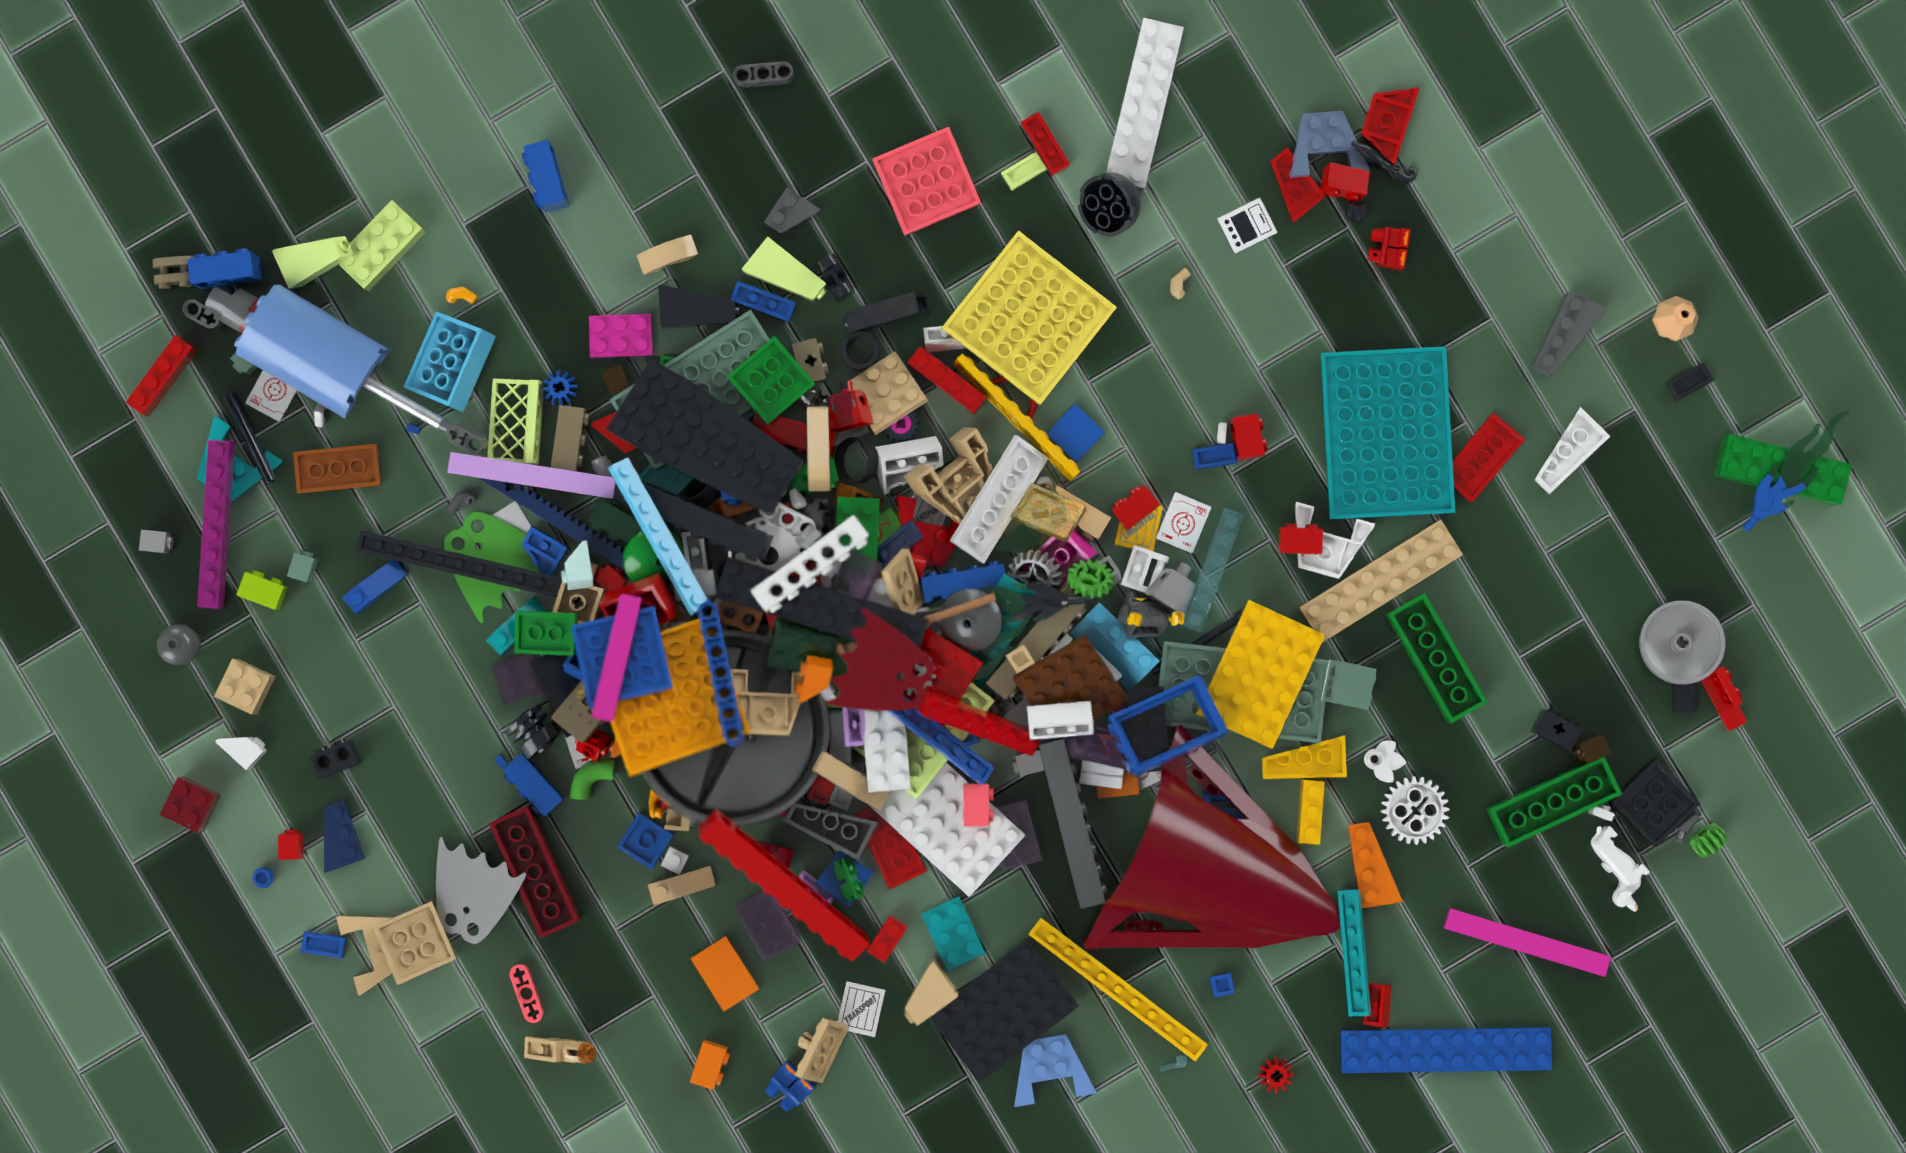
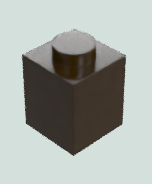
M622 365L602 372L612 397L631 386Z

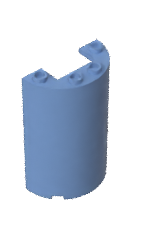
M273 285L266 296L262 295L256 304L258 306L254 313L250 312L245 320L247 326L242 336L240 335L234 344L237 347L236 355L341 417L346 418L356 403V395L375 366L379 368L389 349L282 285Z

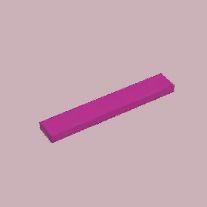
M620 595L592 718L614 722L642 603V598Z

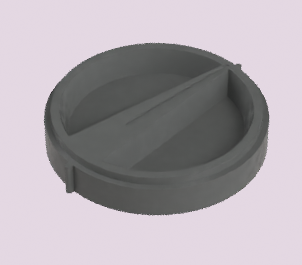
M723 631L730 669L748 670L747 692L791 694V673L800 672V666L803 662L798 656L780 643L772 640V633L770 632L764 637L744 631ZM818 693L805 702H801L789 736L748 734L744 736L743 742L737 747L723 743L642 772V775L651 790L663 803L679 815L690 820V827H693L695 823L701 824L716 809L739 828L769 821L792 807L805 794L818 776V773L812 769L821 752L827 753L830 725L826 701Z

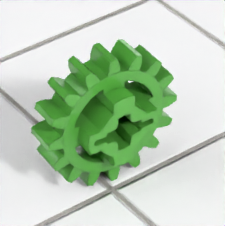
M1090 559L1087 560V563L1080 560L1079 565L1074 563L1073 567L1069 569L1067 583H1070V589H1075V594L1081 592L1082 597L1090 595V598L1093 599L1094 595H1097L1101 598L1102 593L1108 594L1109 589H1112L1114 575L1111 574V569H1106L1105 563L1099 565V560H1096L1095 563H1092Z

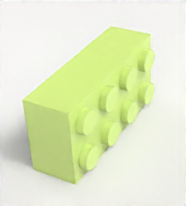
M391 200L350 243L353 256L339 265L362 288L369 292L426 231Z

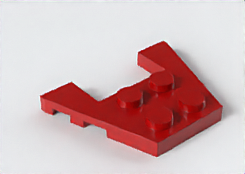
M897 495L896 502L899 509L898 521H900V528L912 520L925 536L909 549L910 553L926 557L927 565L944 567L956 546L950 542V539L959 524L951 520L950 526L913 520L917 499Z

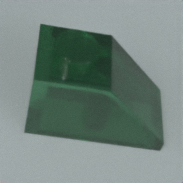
M1024 519L994 549L997 552H1027L1029 549L1034 551L1041 544L1039 540L1042 537Z

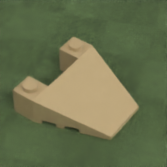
M963 427L949 439L959 457L938 474H936L932 466L918 464L904 476L914 494L959 525L989 478L991 471H993L992 465L988 461L986 443L977 428Z

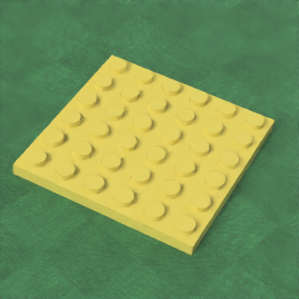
M1018 231L941 329L1038 405H1041L1117 307Z

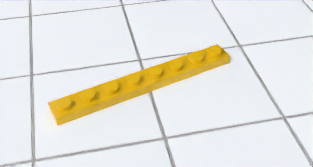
M961 354L955 360L953 366L978 391L984 394L987 400L1038 451L1048 457V460L1070 482L1080 473L1077 464L1071 459L1068 460L1063 455V450L1058 445H1053L1048 440V435L1044 431L1038 430L1034 426L1033 420L1027 415L1024 416L1019 411L1018 405L1012 400L1009 401L1004 396L1003 390L998 386H994L989 381V376L983 371L980 372L975 367V363L970 357H965Z

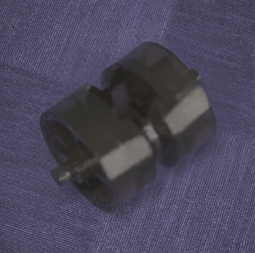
M817 385L808 390L796 403L804 411H807V407L828 406L829 416L830 396L822 395V390Z

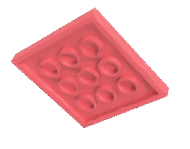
M949 127L872 159L904 236L981 204Z

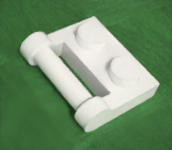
M1134 545L1120 585L1146 593L1149 587L1143 586L1151 559H1156L1157 563L1149 587L1163 571L1165 563H1168L1170 557Z

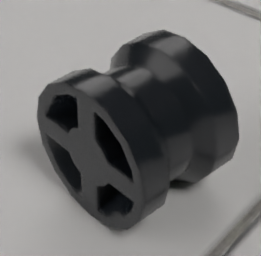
M1348 201L1346 221L1353 219L1363 223L1366 203L1362 201L1360 203Z

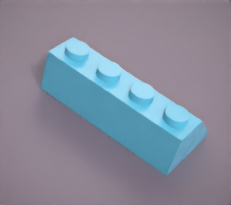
M1100 602L1069 632L1075 639L1086 634L1094 648L1123 675L1118 681L1126 689H1132L1159 662L1135 637H1126L1123 625Z

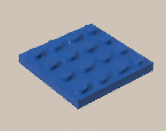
M654 606L640 609L618 702L673 689ZM615 616L571 626L590 709L594 708Z

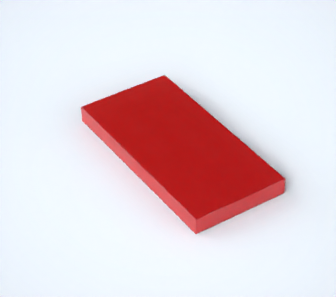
M1492 413L1452 460L1454 489L1472 503L1525 439L1495 413Z
M869 806L853 814L854 817L879 822L868 846L889 890L927 872L917 849L874 809Z

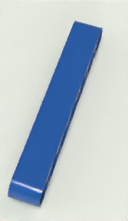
M705 601L699 606L698 614L722 731L726 743L732 747H737L743 742L744 733L720 616L716 605L713 602ZM707 609L714 611V614L710 617L703 615ZM710 630H718V634L715 637L707 636ZM714 650H722L720 657L715 658L711 656ZM718 670H725L727 672L723 678L716 677ZM723 690L731 692L728 698H721L720 693ZM728 710L735 712L734 717L731 719L724 717L725 712ZM731 731L739 732V736L736 739H729L728 735Z

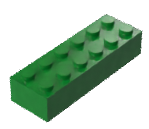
M1727 434L1722 439L1714 476L1757 487L1760 481L1769 474L1773 477L1770 487H1772L1781 475L1786 485V488L1783 490L1795 487L1800 483L1805 485L1806 488L1793 496L1838 506L1843 503L1852 464Z
M1425 593L1419 594L1385 614L1447 723H1453L1488 703Z
M1602 757L1589 764L1582 763L1502 800L1486 808L1503 846L1509 848L1618 797L1622 793L1605 757Z

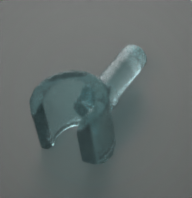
M1176 1055V1062L1159 1067L1160 1071L1185 1067L1188 1063L1187 1055Z

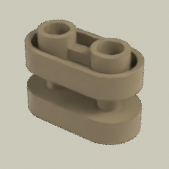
M194 256L152 259L153 268L160 269V275L154 276V285H159V289L172 288L173 284H179L180 287H191L187 259L194 258ZM180 267L181 273H168V268Z

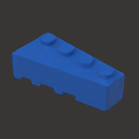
M999 561L986 563L987 567L979 568L978 565L966 566L964 571H958V568L945 570L946 574L937 575V572L926 573L925 577L921 578L925 603L947 600L952 594L963 589H977L985 593L993 592L1005 573L1004 564L999 565Z

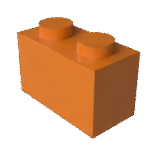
M704 1040L690 1083L714 1090L716 1085L720 1086L724 1075L720 1071L722 1065H727L730 1056L727 1053L728 1047Z

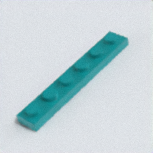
M1360 889L1339 890L1337 892L1349 1017L1370 1016L1371 1006Z

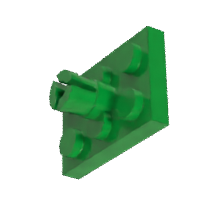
M515 611V653L577 655L571 626L577 625V613Z

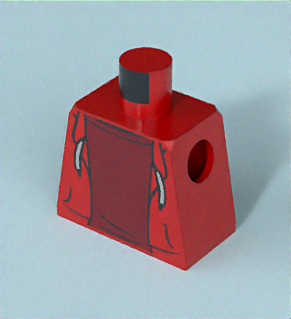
M852 381L840 382L841 393L832 395L829 398V430L844 432L874 424L866 394L853 390Z

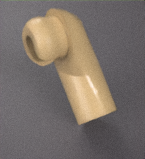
M1183 268L1170 281V292L1176 299H1181L1185 295L1183 282L1191 276L1186 268Z

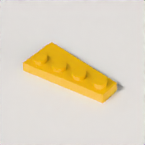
M1345 735L1262 758V780L1347 777Z

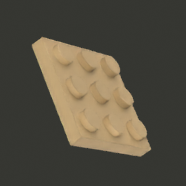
M895 351L850 380L852 381L853 390L866 394L874 423L869 426L875 435L928 401Z
M432 901L373 926L375 935L397 985L456 959Z

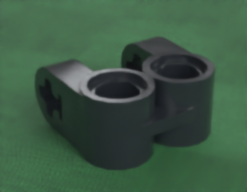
M834 253L818 261V267L837 302L856 293Z

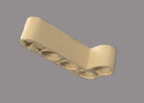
M828 406L807 407L809 491H830Z

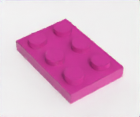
M652 314L589 316L590 358L653 356Z

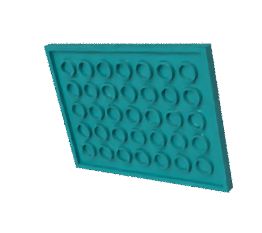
M1446 346L1320 353L1329 520L1455 513Z

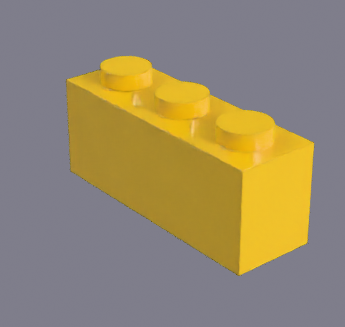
M1301 779L1296 842L1320 845L1324 781Z

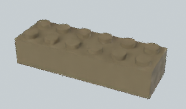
M1068 587L1062 592L1069 594V596H1078ZM1086 604L1069 605V607L1059 610L1045 620L1042 616L1014 650L1024 645L1035 663L1045 658L1043 654L1048 649L1052 651L1060 642L1057 640L1060 634L1066 635L1073 627L1071 621L1075 617L1079 619L1087 609L1084 606ZM1006 658L986 684L1004 700L1007 697L1012 699L1019 690L1016 688L1017 684L1013 679V676L1017 673Z

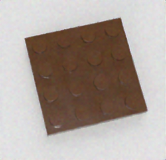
M1086 634L1013 676L1015 683L1031 706L1090 701L1093 720L1128 701V696Z

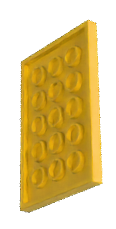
M1248 600L1207 688L1226 728L1273 749L1325 635ZM1199 707L1196 714L1201 717H1204Z

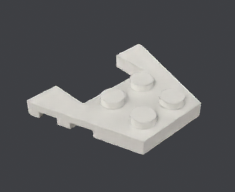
M1299 502L1295 503L1297 528H1305V524H1310L1314 506ZM1356 519L1351 539L1323 532L1322 554H1297L1298 568L1339 579L1375 524Z

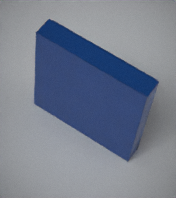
M1074 404L1047 432V435L1077 463L1105 432Z
M639 812L617 848L652 870L675 834Z
M839 850L815 884L850 908L855 900L847 902L843 898L839 885L846 883L845 879L837 880L833 869L835 866L834 862L850 857L856 865V875L858 880L861 881L863 888L874 873L848 854Z

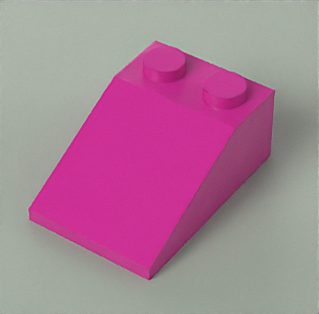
M1070 522L1061 527L1039 549L1042 555L1048 553V559L1055 558L1053 564L1060 565L1057 572L1066 574L1062 579L1063 583L1058 585L1059 587L1067 582L1069 569L1073 567L1074 563L1079 565L1080 560L1087 563L1088 559L1093 558L1098 553ZM1025 563L1022 570L1024 572L1030 571L1032 563Z

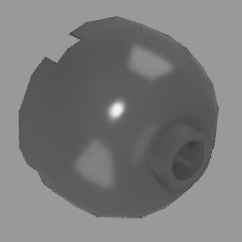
M175 624L162 630L157 638L156 646L158 654L164 661L180 666L190 663L198 655L201 644L198 634L191 627Z

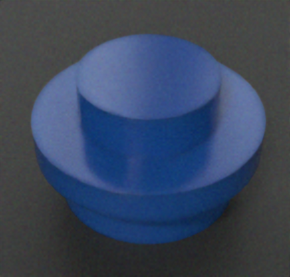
M267 867L258 868L253 873V882L259 888H267L273 883L274 874Z

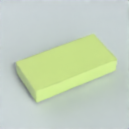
M1036 151L1001 172V175L1011 191L1046 171L1047 167Z

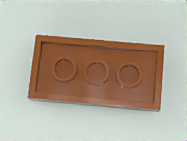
M378 444L293 452L297 494L382 486Z

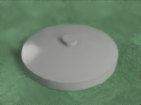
M1673 601L1658 607L1647 617L1640 631L1639 648L1644 663L1653 674L1669 683L1687 685L1703 680L1716 670L1724 655L1725 636L1720 622L1707 608L1695 602Z

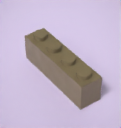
M559 405L551 468L578 472L579 467L583 466L584 456L581 455V448L585 447L586 444L584 427L588 426L589 414H586V409Z

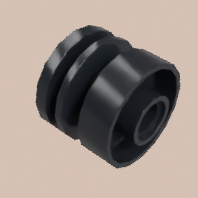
M539 704L519 715L505 732L508 737L516 732L518 733L513 738V743L521 739L525 741L519 750L528 760L548 749L555 742L554 739L562 732L554 721L546 725L542 723L548 715L546 712L539 717L536 716L542 710Z

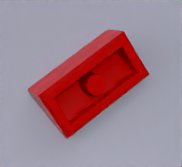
M1369 983L1371 1015L1364 1016L1363 1025L1389 1026L1392 985Z

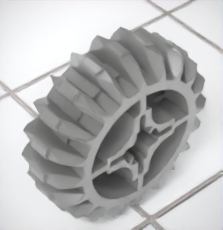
M1029 550L1027 553L1022 552L1020 557H1015L1014 563L1009 565L1011 570L1007 572V575L1024 586V582L1026 585L1027 583L1040 582L1048 584L1058 591L1061 590L1058 585H1061L1063 580L1058 577L1062 576L1063 572H1057L1060 565H1054L1055 558L1048 559V553L1042 555L1041 550H1037L1035 553L1033 550ZM1025 563H1032L1030 571H1022Z

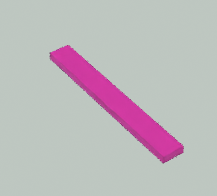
M1449 908L1444 924V929L1604 977H1606L1611 956L1451 908Z

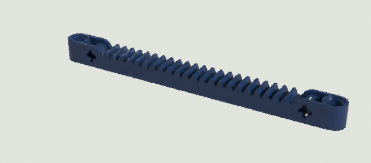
M479 478L580 543L587 541L588 548L625 570L623 565V547L618 546L615 548L616 543L613 541L608 544L609 538L604 537L601 539L602 534L599 532L594 535L595 530L593 528L587 530L588 525L585 523L580 526V520L576 519L573 521L574 516L570 514L566 517L567 512L564 510L559 512L560 508L556 505L552 508V502L548 501L545 503L546 499L542 496L538 499L539 494L536 492L531 494L532 490L528 487L523 490V485L514 483L516 489L509 490L507 486L509 482ZM673 583L666 585L675 602L687 610L685 605H683V601H676ZM711 609L705 610L703 615L711 616Z

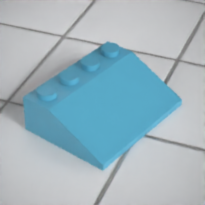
M436 311L403 388L464 412L496 336Z

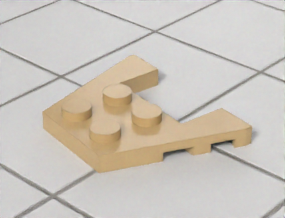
M730 669L751 734L789 736L801 704L798 701V694L795 693L796 683L801 681L802 678L800 672L791 673V694L747 692L748 670Z
M336 917L341 935L360 929L363 930L374 971L353 977L358 996L392 974L373 926L394 917Z

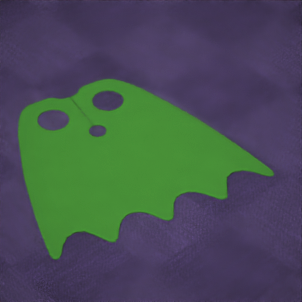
M472 512L464 519V524L460 529L452 530L444 539V548L447 551L539 572L538 566H535L530 554L521 545L527 534L489 514ZM477 519L484 523V529L479 533L471 529V523ZM461 537L465 541V546L462 550H455L452 547L454 538ZM477 542L481 543L482 548L480 550L475 549V544ZM454 574L463 595L480 623H483V610L486 606L502 608L501 596L505 590L521 591V589Z

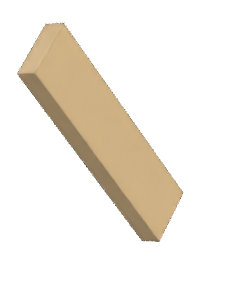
M823 751L812 769L879 811L890 793L888 791L868 792L866 777Z

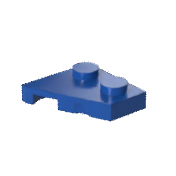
M531 526L521 544L525 551L530 554L535 566H538L542 573L550 575L555 573L569 547L534 526Z

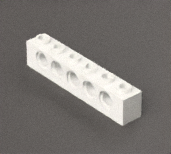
M853 515L752 589L751 593L766 613L769 611L774 613L782 607L781 602L788 598L790 601L799 594L798 590L804 585L808 588L817 581L815 579L816 576L821 573L825 575L834 568L832 565L838 560L843 562L851 556L849 552L854 548L859 550L868 543L869 535ZM844 535L852 539L851 544L848 546H843L839 542L840 538ZM826 548H831L835 552L834 556L830 559H826L822 555L823 550ZM812 560L817 563L816 570H806L805 565L808 561ZM797 573L800 576V581L797 584H791L788 581L790 574ZM774 586L783 588V593L779 597L771 594V589Z

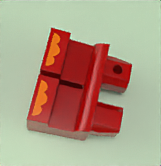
M1391 227L1373 229L1370 241L1380 242L1381 245L1380 250L1369 249L1367 260L1378 263L1377 266L1402 271L1405 268L1406 249L1408 248L1411 229H1395Z

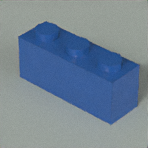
M520 753L503 769L505 772L504 778L511 785L514 783L519 788L517 792L524 800L529 799L532 802L533 806L531 807L539 816L541 814L544 817L547 816L565 800L564 796L523 753Z

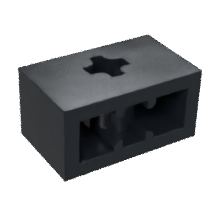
M1549 708L1548 711L1542 709L1530 732L1566 751H1572L1583 730L1578 727L1579 723L1571 718L1564 720L1559 717L1561 713L1552 708ZM1559 725V728L1562 729L1561 732H1556L1553 726Z

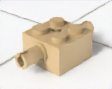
M590 563L592 564L591 570L594 579L598 565ZM561 583L552 612L577 613V624L597 620L600 612L599 604L606 590L594 586V583L593 587L568 590L567 583ZM581 597V601L584 603L583 606H579L577 609V604L574 601L579 600Z

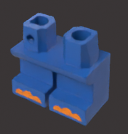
M788 1059L771 1077L770 1083L765 1090L772 1098L779 1091L786 1096L779 1103L786 1112L795 1105L798 1107L816 1088V1085L811 1081L799 1077L789 1087L797 1078L795 1074L798 1068Z

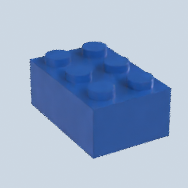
M547 139L523 146L525 152L522 153L524 164L530 169V173H527L530 185L536 190L533 193L535 204L542 208L545 213L568 207V198L551 143Z
M247 248L236 249L235 253L227 254V251L214 252V256L196 254L193 255L194 258L187 259L190 284L200 289L213 288L219 285L228 286L262 281L260 257L252 251H248Z

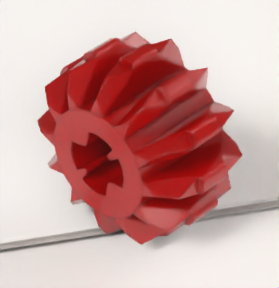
M1273 1057L1272 1064L1269 1059H1266L1265 1062L1268 1066L1260 1065V1069L1265 1072L1258 1073L1259 1078H1264L1260 1084L1262 1086L1268 1084L1266 1086L1268 1092L1273 1086L1275 1093L1279 1092L1280 1086L1283 1091H1286L1287 1089L1284 1084L1292 1085V1081L1287 1078L1294 1077L1293 1072H1288L1292 1066L1290 1064L1284 1066L1286 1063L1285 1059H1281L1279 1064L1277 1057ZM1275 1070L1281 1074V1076H1277V1080L1271 1076V1074L1275 1073Z

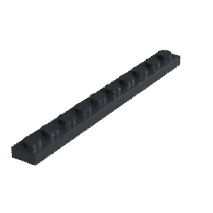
M360 531L356 551L555 598L558 596L562 583V577L366 531Z

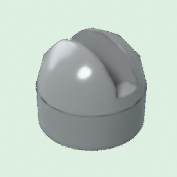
M1041 476L1038 478L1036 489L1039 493L1048 494L1053 490V482L1050 477Z

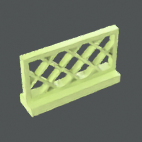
M493 379L487 458H493L494 449L500 444L506 453L500 458L493 459L539 465L544 402L542 388L545 387L544 382L539 380ZM499 384H506L510 389L503 397L498 393ZM521 385H528V394L521 398L516 390ZM514 393L520 401L511 408L505 400ZM503 403L509 411L500 418L497 414V407ZM521 404L527 409L526 415L522 419L514 412ZM512 414L518 422L510 429L504 420ZM502 424L507 432L499 439L495 434V428ZM522 425L525 429V435L519 440L513 431ZM509 435L517 442L510 449L502 442ZM519 445L524 450L523 459H516L511 453Z

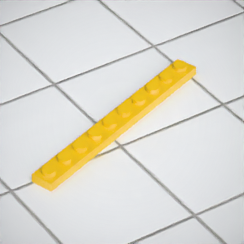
M1040 917L1028 933V935L1195 1062L1208 1046L1201 1038Z

